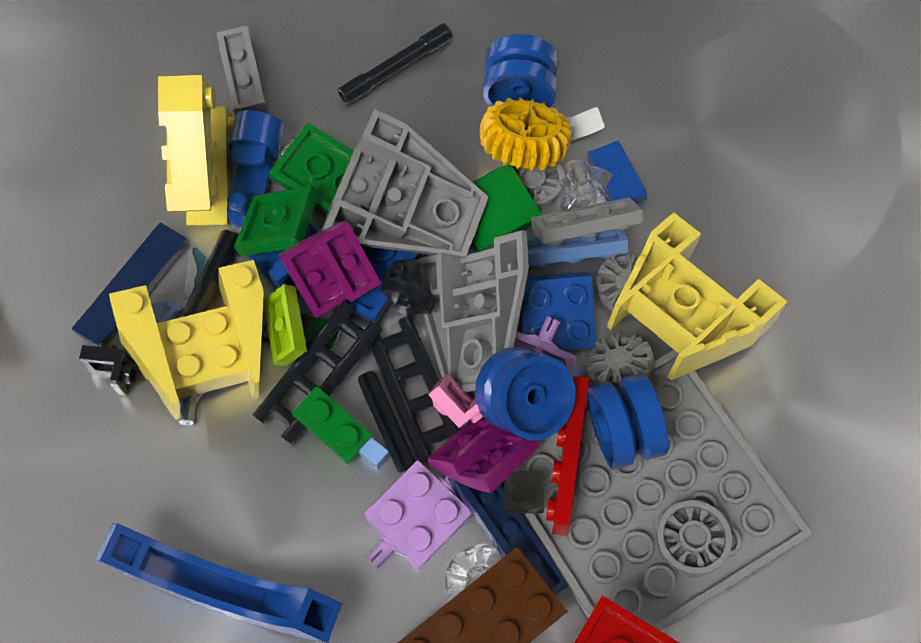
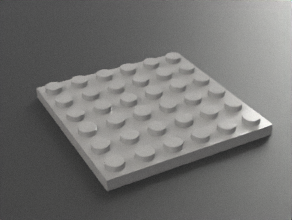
M675 350L655 360L652 373L648 377L656 392L666 422L669 438L667 455L646 460L636 451L633 465L616 470L611 469L599 447L589 413L588 400H586L567 536L552 534L553 522L546 521L549 497L557 498L559 485L551 483L554 460L562 461L564 447L556 446L558 432L544 440H537L540 447L503 481L521 513L568 584V588L587 618L590 617L603 595L661 631L813 535V532L698 374L693 371L672 381L667 378L679 354ZM697 500L712 505L723 514L731 528L732 547L729 556L719 568L708 574L697 576L679 573L676 569L671 568L672 566L665 562L659 553L656 532L660 519L670 507L682 501ZM693 508L692 520L698 521L699 509ZM683 509L673 514L678 522L682 524L687 522ZM709 513L703 520V523L708 528H712L719 523ZM668 523L665 524V528L678 533L680 530ZM724 532L712 533L711 539L724 538ZM664 537L666 548L677 545L676 539ZM714 544L709 545L710 552L719 558L724 548ZM679 548L672 557L678 560L685 552ZM702 552L700 556L705 566L710 565L704 552ZM688 555L684 565L696 567L695 558L692 555Z

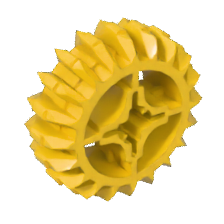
M519 97L518 100L507 98L505 102L496 101L494 106L488 107L480 123V144L484 146V152L492 154L494 161L501 160L504 166H516L517 170L521 167L527 168L530 172L533 168L544 171L547 166L555 167L557 162L563 161L571 143L570 123L566 121V116L557 113V108L547 107L546 102L537 103L533 99L526 101Z

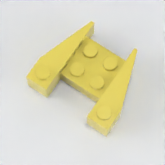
M203 75L158 76L159 126L167 128V145L161 146L162 160H167V184H165L167 211L186 212L187 226L228 225L227 198L231 191L232 160L230 159L232 151L229 148V142L235 116L226 106H216L215 89L210 87V84Z
M674 212L651 231L616 301L607 327L611 330L630 313L679 353L667 376L671 381L753 346L774 325L788 302L760 279L756 280L738 299L733 297L688 261L692 256L701 233Z
M254 260L218 268L219 289L225 307L156 323L146 285L109 294L122 346L135 360L140 371L150 381L175 420L181 419L178 399L248 381L253 399L259 398L264 290Z

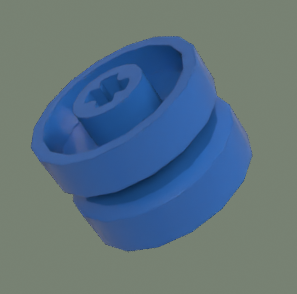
M522 34L504 36L492 42L486 51V74L484 75L483 99L488 106H494L496 101L505 102L507 98L518 100L521 97L526 101L533 99L537 103L546 102V106L551 108L556 98L558 53L554 46L542 38Z
M511 347L493 354L481 367L475 385V400L479 412L490 424L529 441L544 440L557 433L569 420L575 405L576 388L571 372L561 361L522 347Z
M644 373L621 378L618 390L611 383L607 382L588 388L587 400L593 429L601 452L611 469L616 470L633 465L636 451L646 460L667 455L669 438L666 422L656 392Z

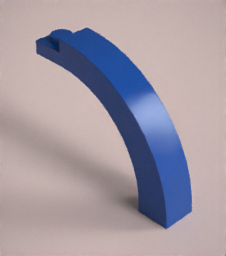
M119 523L111 524L95 559L100 564L126 574V577L196 605L270 630L317 642L328 643L343 604L310 588L275 583L219 566L156 541Z

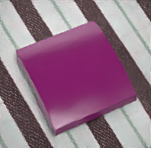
M343 221L318 232L278 254L308 309L315 318L334 308L342 301L348 300L352 302L381 284L348 221Z
M482 417L476 423H472L470 420L427 459L432 467L449 478L468 487L492 493L540 446L537 440L529 441L490 424Z

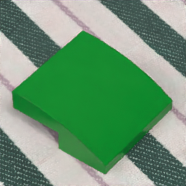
M503 165L473 181L488 196L472 240V244L477 252L494 248V238L532 227L531 218L542 215L512 165Z

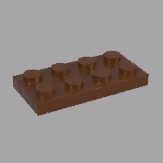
M516 547L398 643H531L568 611Z

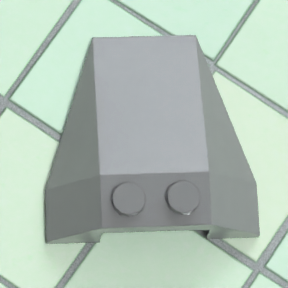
M374 108L338 186L322 231L343 221H348L361 246L430 255L445 253L464 259L468 254L488 196L410 126Z
M521 230L494 238V248L467 255L464 259L445 253L417 259L422 264L417 276V285L436 302L431 314L423 315L441 377L443 378L448 373L465 393L475 392L476 380L481 367L493 354L505 348L514 347L529 269L527 231Z

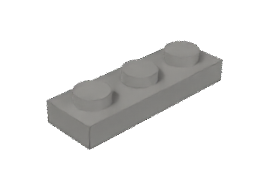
M248 25L216 32L234 115L236 116L238 112L245 110H267Z
M628 197L532 217V231L543 244L556 245L563 243L565 239L579 236L593 237L598 232L611 229L626 230L631 225L643 223V210Z

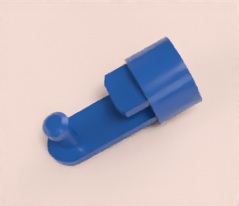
M254 110L240 111L236 114L229 142V148L232 151L230 159L237 164L231 194L227 198V215L231 223L238 228L242 227L252 197L267 194L270 180L269 172L273 167V162L279 158L286 128L285 124L277 117Z

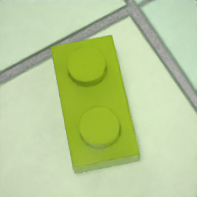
M283 284L263 300L273 364L286 367L304 354L307 348L296 287Z

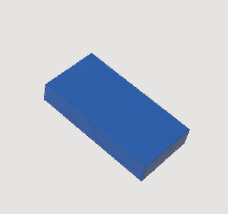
M619 141L588 151L587 159L609 201L630 197L638 204L647 200L648 194Z

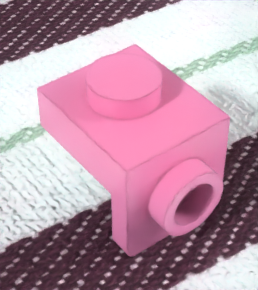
M448 373L435 384L428 394L432 398L434 407L442 415L448 416L458 428L468 420L476 423L483 417L479 412L476 400H472Z

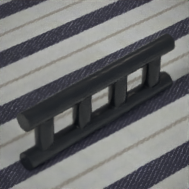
M346 301L341 302L306 346L307 351L294 361L252 414L263 424L271 415L285 425L287 429L281 437L291 445L295 443L306 427L291 415V411L280 403L293 386L307 396L318 386L303 375L317 357L333 369L319 387L331 397L383 330L373 321L364 330L348 317L354 308ZM338 329L355 340L343 358L326 347Z
M406 316L398 321L402 331L383 339L379 334L370 345V348L417 459L422 463L428 461L427 458L432 455L429 446L451 438L461 427L458 428L448 416L442 415L438 411L443 425L426 432H422L415 414L434 407L432 398L428 394L439 381V378L412 317ZM408 344L415 362L395 369L388 352ZM422 375L429 393L408 400L401 383Z

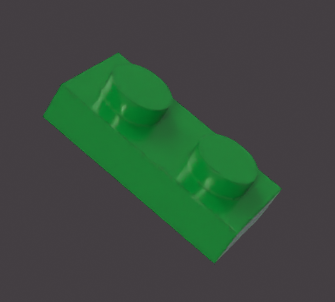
M318 386L291 413L293 417L347 464L373 436Z

